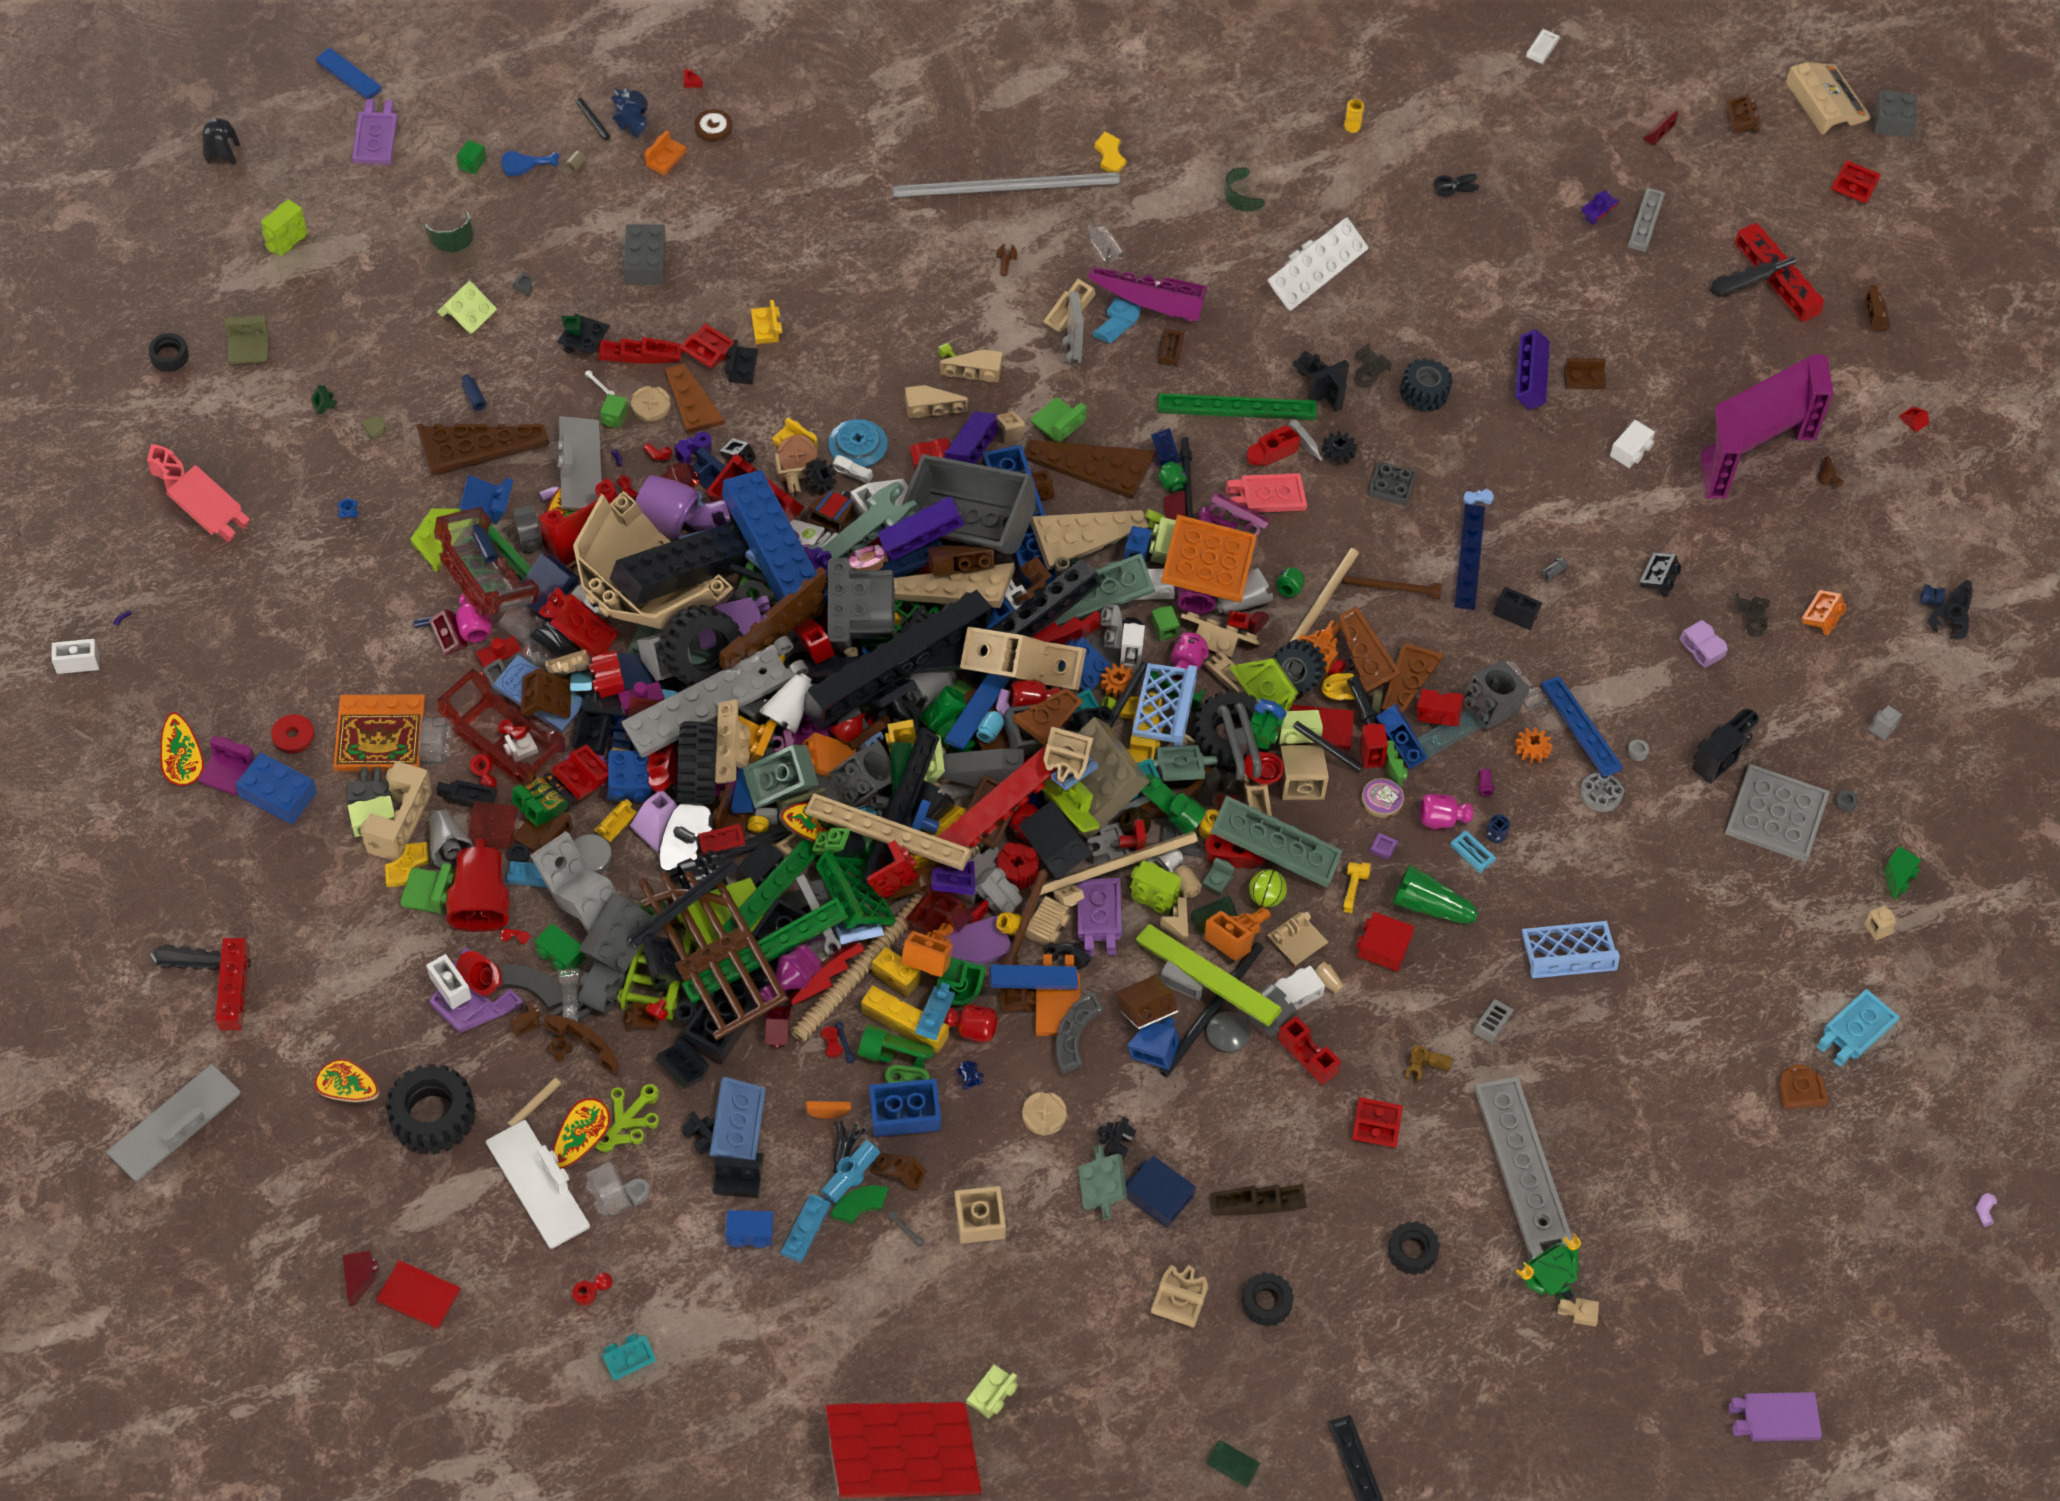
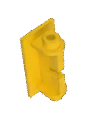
M629 800L621 801L594 829V832L611 843L638 812L631 808L632 803Z

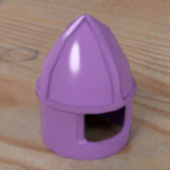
M725 500L707 502L698 507L689 520V526L695 531L700 532L731 522Z

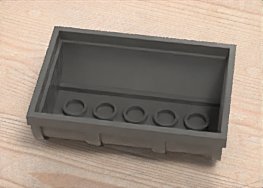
M922 454L902 505L914 500L920 507L918 511L920 512L923 508L930 507L941 499L951 496L960 510L965 525L940 537L941 541L951 540L965 543L970 547L993 548L1001 553L1013 554L1020 548L1035 510V487L1030 474Z

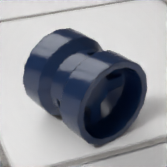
M1924 584L1920 596V604H1933L1934 607L1939 608L1944 601L1945 588H1932L1931 585Z
M1500 814L1490 818L1486 836L1491 842L1502 843L1505 841L1510 828L1509 819Z

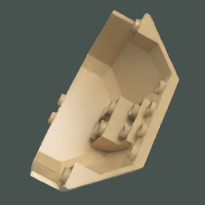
M624 491L610 504L605 496L601 494L573 545L581 585L587 593L585 598L592 605L594 603L598 604L599 611L606 617L610 615L613 618L662 630L665 625H670L669 619L672 616L677 617L679 615L678 611L683 608L688 611V607L692 605L698 607L700 605H707L709 607L715 605L733 587L718 574L714 579L635 605L609 579L616 560L671 541L662 533H659L652 522L641 511L637 502Z

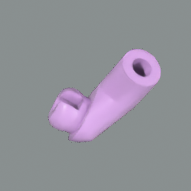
M551 487L539 492L541 501L544 502L551 499L559 487Z
M1004 689L1000 690L996 703V709L1002 717H1004L1008 708H1011L1008 703L1011 692Z
M1990 1193L1982 1195L1976 1206V1211L1984 1227L1994 1223L1989 1211L1993 1204L1996 1205L1997 1198Z

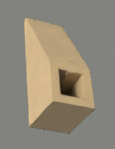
M983 349L941 360L940 375L999 383L1003 352Z
M925 385L905 387L908 418L967 412V397Z

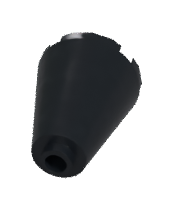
M923 781L906 826L911 827L921 799L931 802L925 817L935 821H939L950 812L956 804L955 801L947 793L943 795L939 792V787L930 782Z

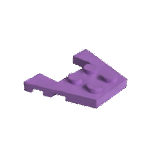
M465 947L461 954L470 950L467 947ZM469 988L471 999L453 1010L438 989L430 1000V1005L459 1033L524 1005L523 1000L511 989L507 990L494 1002H491L486 996H481Z

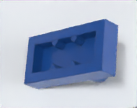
M921 799L910 828L919 831L923 829L933 834L936 833L940 822L925 817L931 802Z

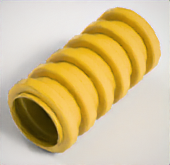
M1352 99L1347 104L1344 128L1351 133H1356L1361 128L1364 103L1359 99Z

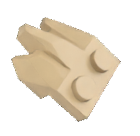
M585 649L545 662V666L549 673L563 677L576 670L583 671L588 669L589 663H592V658Z
M1051 727L1043 759L1046 769L1052 770L1057 768V781L1060 783L1064 782L1068 773L1073 774L1074 779L1079 781L1086 770L1093 738Z
M1171 1265L1163 1275L1151 1313L1195 1328L1208 1290L1206 1278H1193L1195 1269L1190 1265L1182 1273H1178L1176 1267Z

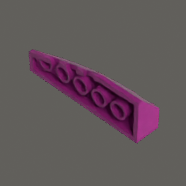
M1091 267L1088 278L1128 301L1165 313L1169 317H1183L1187 321H1199L1208 287L1170 277L1158 280L1153 279L1154 276L1148 274L1145 277H1137L1133 272H1125L1120 275L1116 270Z

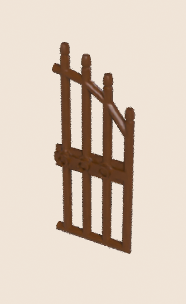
M691 871L686 872V879L692 888L698 881ZM667 872L661 873V879L668 891L654 894L645 878L639 879V885L646 896L645 899L641 900L644 908L651 906L656 915L663 910L659 902L668 899L675 901L689 890L677 889ZM722 881L716 885L719 893H721L720 895L707 892L698 899L719 939L707 945L688 908H686L680 914L699 947L698 951L688 956L671 923L668 922L663 926L666 935L680 958V961L675 963L684 982L691 979L718 1030L713 1032L716 1040L789 1000ZM710 902L728 907L738 928L727 934ZM748 946L777 995L767 1002L763 1000L737 953ZM728 957L732 960L757 1008L746 1014L718 965L719 962ZM709 968L712 970L737 1016V1019L727 1025L698 975Z

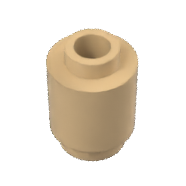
M1183 865L1174 870V873L1182 878L1180 892L1186 898L1197 896L1201 891L1202 884L1191 868Z

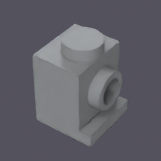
M1888 705L1883 711L1879 710L1868 730L1885 741L1896 729L1902 714Z

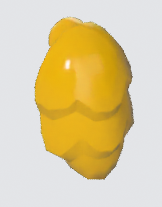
M1337 673L1327 677L1321 686L1324 695L1336 701L1355 700L1346 682L1348 679L1352 681L1351 677L1355 675L1352 673Z

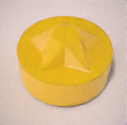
M752 816L748 819L747 828L754 833L767 832L769 820L763 816Z

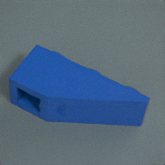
M1397 703L1376 716L1379 722L1384 724L1386 733L1394 741V745L1410 769L1428 759L1421 743Z

